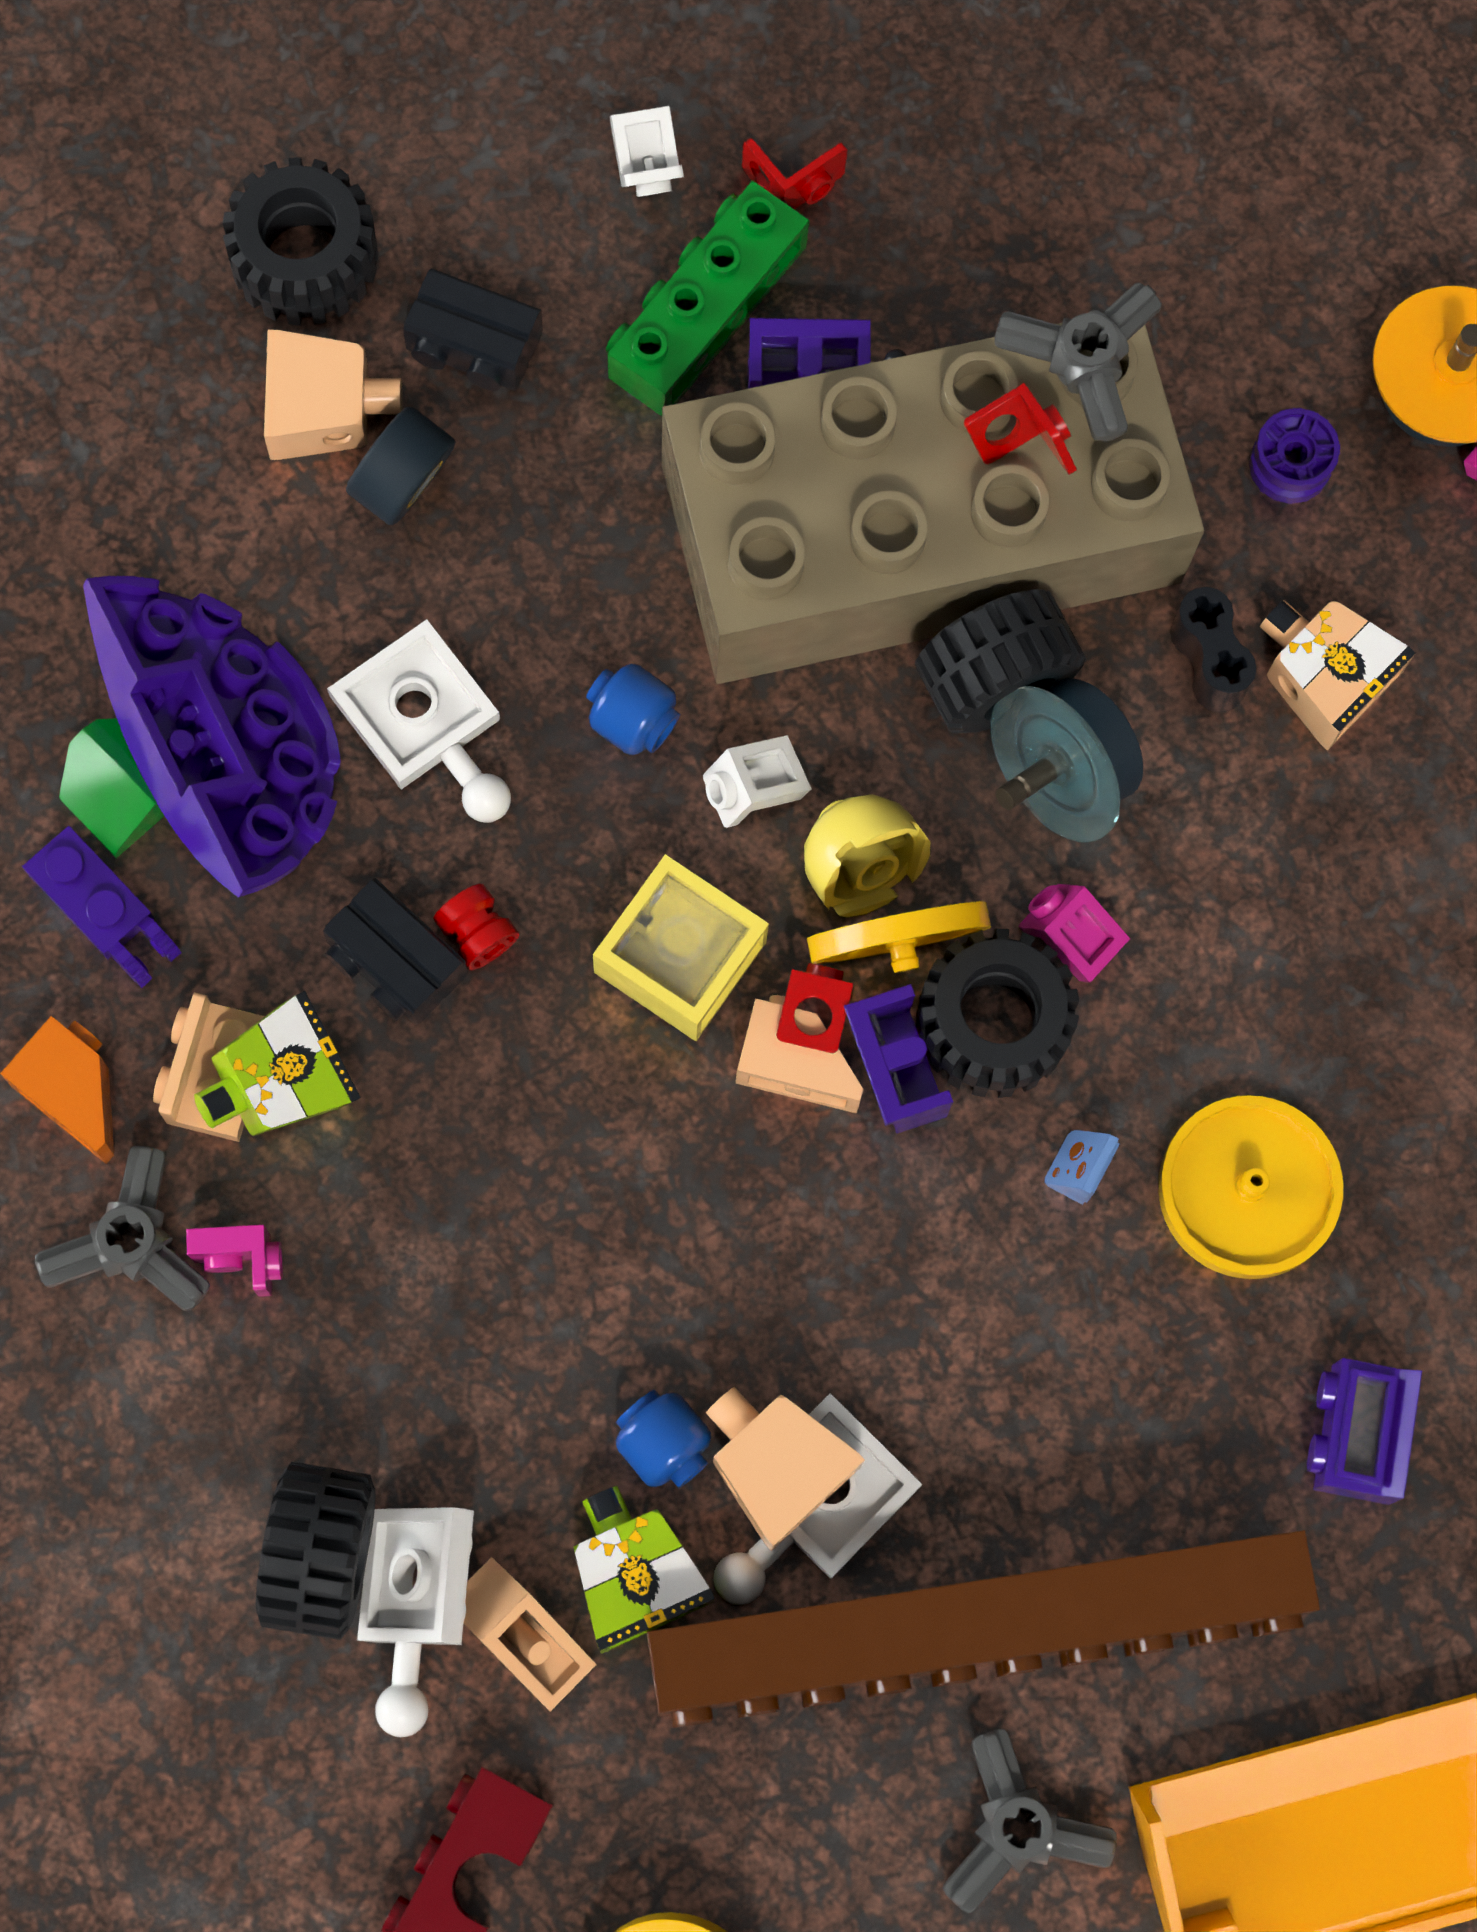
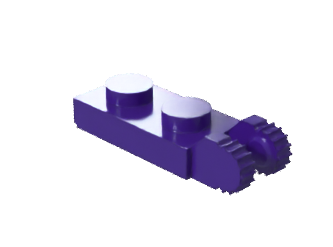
M67 826L22 865L28 876L108 960L112 957L141 988L152 977L144 963L124 947L135 935L141 931L148 938L156 952L161 957H166L170 962L181 954L180 949L154 921V917L148 908L70 826Z

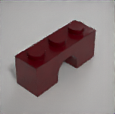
M483 1767L476 1779L465 1773L446 1810L456 1815L444 1839L432 1834L414 1867V1871L423 1875L417 1890L411 1900L402 1895L398 1897L381 1932H488L490 1926L470 1916L458 1901L456 1881L461 1868L468 1860L482 1853L496 1854L519 1867L523 1866L554 1806Z

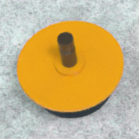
M1441 286L1412 295L1389 314L1375 341L1373 372L1389 415L1407 434L1431 445L1454 447L1477 442V289Z

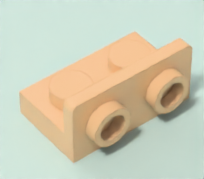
M196 992L193 993L189 1008L182 1006L179 1008L171 1034V1042L178 1044L171 1068L166 1066L161 1068L153 1094V1102L160 1104L159 1113L166 1124L237 1142L240 1141L244 1128V1122L240 1115L214 1128H210L196 1106L194 1095L221 1081L211 1057L265 1016L211 1003L207 995Z

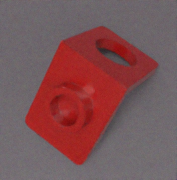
M750 138L743 143L742 168L751 180L791 208L796 209L805 202L811 205L820 201L831 191L835 181L845 173L848 149L843 143H839L786 179L758 144ZM759 166L761 167V169H762V170L764 171V173L766 174V176H767L769 182L767 181V179H766V178L764 177V175L762 174L761 170L759 169Z
M1025 383L970 415L963 422L980 458L986 465L995 462L1040 434L1067 474L1070 475L1077 471L1064 443L1066 439L1071 437V434L1063 418L1053 404L1043 409ZM1007 414L1016 416V425L1009 435L1000 440L986 439L987 427L994 419Z
M811 963L807 964L806 972L792 969L776 1034L780 1042L831 1054L838 1051L846 1018L844 1006L848 1005L852 999L854 983L842 981L843 971ZM817 998L823 1000L830 1007L832 1022L825 1032L818 1035H808L797 1027L794 1019L795 1011L798 1005L806 999Z

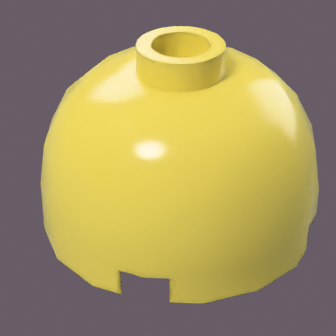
M873 794L838 800L829 804L821 812L804 844L805 873L812 888L828 910L831 906L839 916L843 917L863 915L887 905L898 897L895 891L890 888L898 884L906 874L912 882L919 877L930 857L931 842L911 814L897 802Z

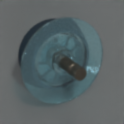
M1074 678L1061 679L1048 690L1032 686H1022L995 704L991 717V738L997 761L1007 780L1005 784L996 789L995 795L999 804L1003 808L1011 810L1023 802L1043 825L1069 840L1086 843L1097 841L1107 835L1116 825L1120 813L1121 800L1132 795L1138 789L1143 777V758L1139 742L1130 723L1118 706L1095 686Z

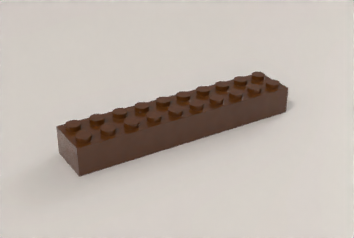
M1302 1530L648 1631L647 1646L658 1718L671 1716L673 1728L710 1723L713 1720L712 1709L736 1706L738 1718L777 1712V1710H780L778 1699L801 1695L803 1708L842 1702V1700L846 1699L844 1689L866 1685L869 1698L906 1692V1690L912 1689L910 1678L928 1675L931 1676L932 1687H941L971 1682V1680L977 1679L976 1668L995 1665L997 1677H1005L1042 1669L1041 1658L1059 1655L1061 1667L1099 1662L1102 1659L1108 1658V1647L1123 1645L1125 1657L1158 1653L1174 1648L1172 1637L1187 1635L1189 1647L1222 1643L1230 1639L1239 1638L1237 1627L1251 1625L1253 1637L1280 1634L1304 1628L1302 1616L1319 1611L1320 1606L1306 1532Z

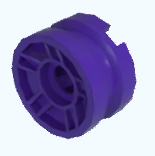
M1293 408L1276 413L1263 425L1252 447L1249 468L1253 481L1262 493L1275 501L1294 504L1310 500L1320 494L1338 463L1341 448L1337 432L1327 419L1315 411ZM1292 449L1300 452L1298 458L1301 463H1291L1285 455L1290 454Z

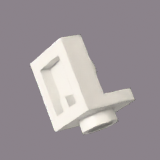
M788 735L728 748L703 774L708 800L717 810L726 828L738 825L751 811L801 800L811 790V786Z

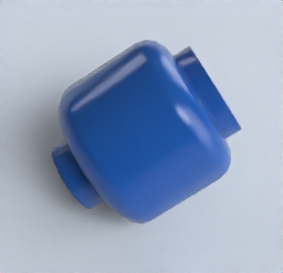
M638 664L625 665L615 674L609 669H605L594 681L586 695V699L593 703L589 713L590 727L628 755L639 754L645 749L650 753H654L670 735L680 718V713L674 709L676 706L674 690Z
M652 1390L629 1407L616 1421V1424L621 1429L616 1437V1448L649 1487H659L672 1480L678 1488H681L708 1465V1462L701 1454L709 1446L711 1432L678 1393L671 1392L660 1396L656 1390Z

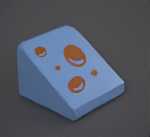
M1082 1130L1071 1131L1064 1140L1045 1176L1044 1183L1053 1190L1082 1205L1084 1202L1088 1203L1120 1145L1118 1143L1119 1138L1105 1133Z

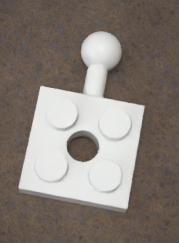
M427 619L327 688L330 698L400 789H403L443 761L464 788L462 804L466 813L471 818L479 822L490 823L499 820L506 814L511 803V793L508 785L496 775L482 774L481 770L462 747L500 720L499 711ZM410 691L423 692L431 699V706L420 717H406L396 708L398 700L402 695Z
M831 1394L809 1415L857 1451L865 1461L862 1467L848 1479L849 1492L843 1501L837 1504L823 1503L775 1549L771 1551L760 1539L748 1553H732L718 1563L714 1572V1586L720 1597L728 1603L745 1605L756 1600L765 1586L764 1571L793 1542L832 1579L922 1486Z
M450 1507L375 1509L373 1528L363 1578L357 1641L395 1643L392 1685L381 1693L375 1707L376 1719L380 1727L392 1736L408 1737L415 1734L423 1727L428 1717L429 1707L427 1699L423 1692L417 1688L422 1644L461 1645L463 1622L466 1616L465 1600L469 1557L472 1550L473 1510ZM417 1566L418 1575L416 1583L413 1587V1573L415 1567Z

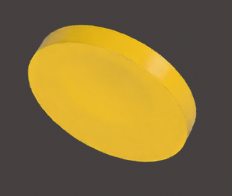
M985 901L967 902L912 911L832 929L808 937L807 943L812 964L834 963L890 953L891 966L894 973L919 968V958L915 951L916 947L964 937L981 930L984 931L991 928V922Z
M1263 1096L1230 1097L1216 1101L1196 1112L1175 1134L1164 1153L1158 1179L1160 1206L1165 1222L1176 1241L1191 1257L1205 1267L1236 1278L1263 1279L1286 1273L1307 1261L1323 1246L1333 1232L1343 1202L1344 1185L1340 1162L1325 1133L1312 1119L1297 1108L1285 1102Z

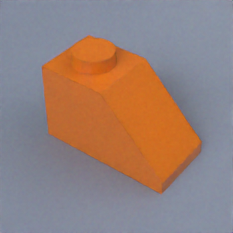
M50 1016L0 1074L13 1089L107 1164L115 1154L109 1068L100 1055L96 1053L103 1044L75 1020L66 1028Z

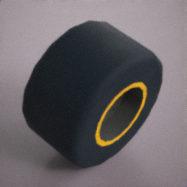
M406 407L391 421L363 457L347 483L346 492L386 524L394 525L405 516L438 474L453 451L455 439L414 407Z

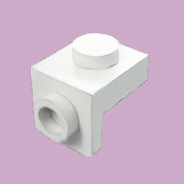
M665 106L610 116L621 187L635 185L637 197L672 191L670 179L684 177L682 165H679L670 107Z

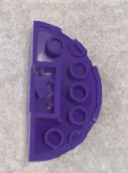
M135 576L87 578L83 584L87 612L107 692L124 739L158 807L175 833L198 862L219 883L237 897L260 891L278 882L294 871L313 845L319 843L333 818L337 805V800H333L332 795L334 775L337 773L341 763L338 740L331 717L313 682L282 644L277 641L269 646L264 644L258 637L242 627V613L213 597L200 593L190 600L172 593L163 592L159 589V580Z

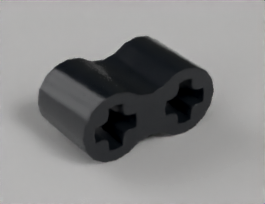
M1200 587L1187 593L1181 601L1170 630L1171 639L1177 650L1184 654L1193 666L1194 679L1192 687L1198 702L1210 711L1218 713L1227 712L1239 706L1255 679L1256 662L1250 650L1243 646L1234 635L1232 626L1234 611L1228 597L1218 589ZM1196 616L1199 622L1193 623L1191 621L1192 617ZM1211 623V629L1207 630L1205 624ZM1215 670H1219L1220 677L1215 678ZM1233 676L1235 681L1233 684H1230L1227 678Z

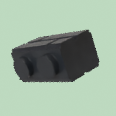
M431 268L426 274L418 292V298L414 301L404 323L403 332L406 350L412 351V357L428 368L442 370L446 364L467 372V378L481 388L497 391L500 386H504L516 391L521 384L528 368L529 360L532 359L542 336V310Z
M376 878L372 879L351 900L349 905L339 911L325 925L323 930L326 942L331 946L325 953L327 958L349 979L352 980L360 973L376 989L370 994V997L394 1021H398L404 1014L417 1026L468 974L466 961Z

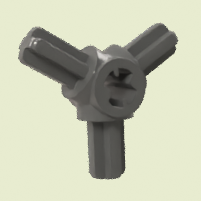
M1135 283L1103 313L1091 310L1089 313L1080 314L1074 318L1064 317L1062 326L1008 311L1004 312L1000 317L994 341L998 348L1051 362L1049 372L1057 374L1060 381L1067 386L1069 392L1080 395L1092 438L1108 442L1125 434L1128 429L1115 384L1122 376L1119 361L1129 352L1127 340L1160 311L1162 303L1152 287ZM1088 349L1093 352V356L1082 355L1080 350Z
M133 1146L128 1153L118 1202H108L106 1213L101 1220L89 1223L91 1234L36 1254V1268L41 1281L46 1287L52 1288L104 1269L108 1278L120 1273H124L134 1282L145 1278L184 1311L192 1310L204 1299L210 1288L209 1281L170 1249L173 1238L162 1229L165 1214L156 1209L166 1162V1154L163 1151L148 1146ZM128 1227H133L139 1235H144V1238H136L135 1241L139 1247L127 1253L121 1245H115L116 1240L124 1241V1238L120 1235L121 1231Z
M1005 1729L994 1730L979 1735L972 1740L971 1746L989 1802L980 1805L985 1818L983 1824L975 1832L981 1840L980 1843L943 1885V1891L961 1910L972 1913L1011 1868L1020 1874L1030 1862L1047 1865L1050 1856L1101 1868H1107L1111 1865L1117 1846L1116 1831L1109 1827L1058 1816L1057 1805L1041 1802L1037 1786L1026 1788L1009 1733ZM1020 1808L1029 1814L1025 1822H1034L1035 1833L1033 1838H1022L1017 1848L1008 1842L1013 1837V1834L1003 1833V1822L1005 1818H1016Z

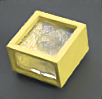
M665 854L593 953L594 973L694 1041H697L766 944L769 923Z

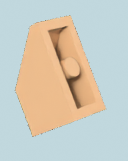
M772 995L769 997V1001L755 998L737 1069L736 1084L857 1113L863 1087L840 1050L838 1049L836 1053L831 1054L780 1042L776 1034L785 996ZM801 1002L796 1008L794 1015L797 1027L808 1035H818L825 1032L827 1029L817 1013L805 1011L806 1005Z
M492 1557L467 1581L466 1616L463 1624L551 1712L597 1664L534 1597Z

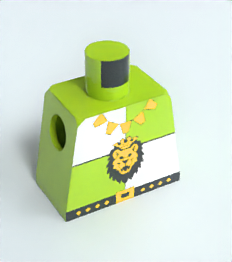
M305 991L279 1005L211 1057L212 1063L221 1081L194 1095L196 1106L210 1128H214L240 1115L252 1136L339 1109L361 1098Z
M618 1486L601 1491L582 1501L597 1536L575 1545L574 1552L597 1646L601 1654L640 1637L648 1631H653L714 1603L715 1597L710 1587L658 1509L632 1520Z

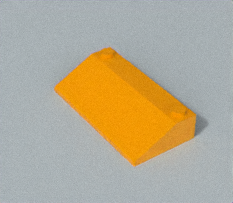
M1477 1693L1129 1787L1140 1846L1164 1932H1429L1477 1918Z

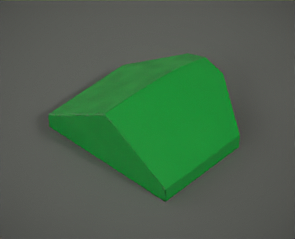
M117 718L96 719L84 727L72 739L68 746L59 799L115 858H118L160 821L164 814L158 807L156 800L137 768Z

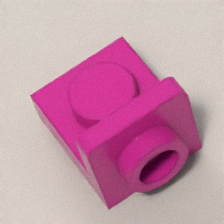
M1057 884L1043 889L1032 899L1028 906L1030 913L1018 926L1024 933L1040 937L1058 953L1057 957L1064 965L1067 964L1070 972L1078 981L1088 983L1101 972L1130 940L1128 935L1085 886Z
M264 1225L186 1229L187 1255L194 1263H204L205 1272L226 1273L243 1270L242 1261L252 1260L254 1292L259 1297L272 1296V1280H282L283 1277L282 1246L280 1241L271 1242V1235Z

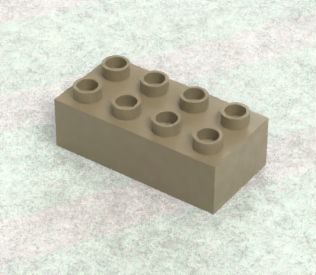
M1144 325L1127 340L1129 352L1119 361L1122 376L1115 382L1128 429L1125 434L1108 442L1092 438L1080 395L1069 392L1067 386L1060 381L1057 374L1049 372L1051 362L998 348L995 345V337L662 407V468L716 685L933 638L949 624L968 612L992 600L1016 592L1037 589L1050 591L1060 610L1182 584L1205 530L1146 326ZM1088 349L1080 350L1082 355L1093 356V352ZM1025 383L1043 409L1053 404L1063 418L1071 434V437L1066 439L1064 443L1077 471L1068 475L1040 434L995 462L986 465L980 458L963 422L970 415ZM1007 414L994 419L987 427L986 439L1000 440L1009 435L1016 425V416Z

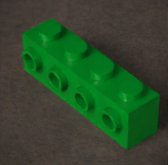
M753 180L740 196L733 193L727 197L715 215V226L704 239L696 236L690 241L679 258V269L668 282L660 279L654 284L643 301V312L632 325L625 322L619 326L606 346V352L608 353V378L661 417L662 407L679 402L807 247L809 220Z

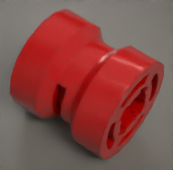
M481 883L470 886L452 897L433 917L434 922L444 936L457 937L456 941L459 944L458 954L466 961L469 970H476L489 964L506 952L520 936L509 918L500 917L497 912H492L495 903L494 897L486 886Z

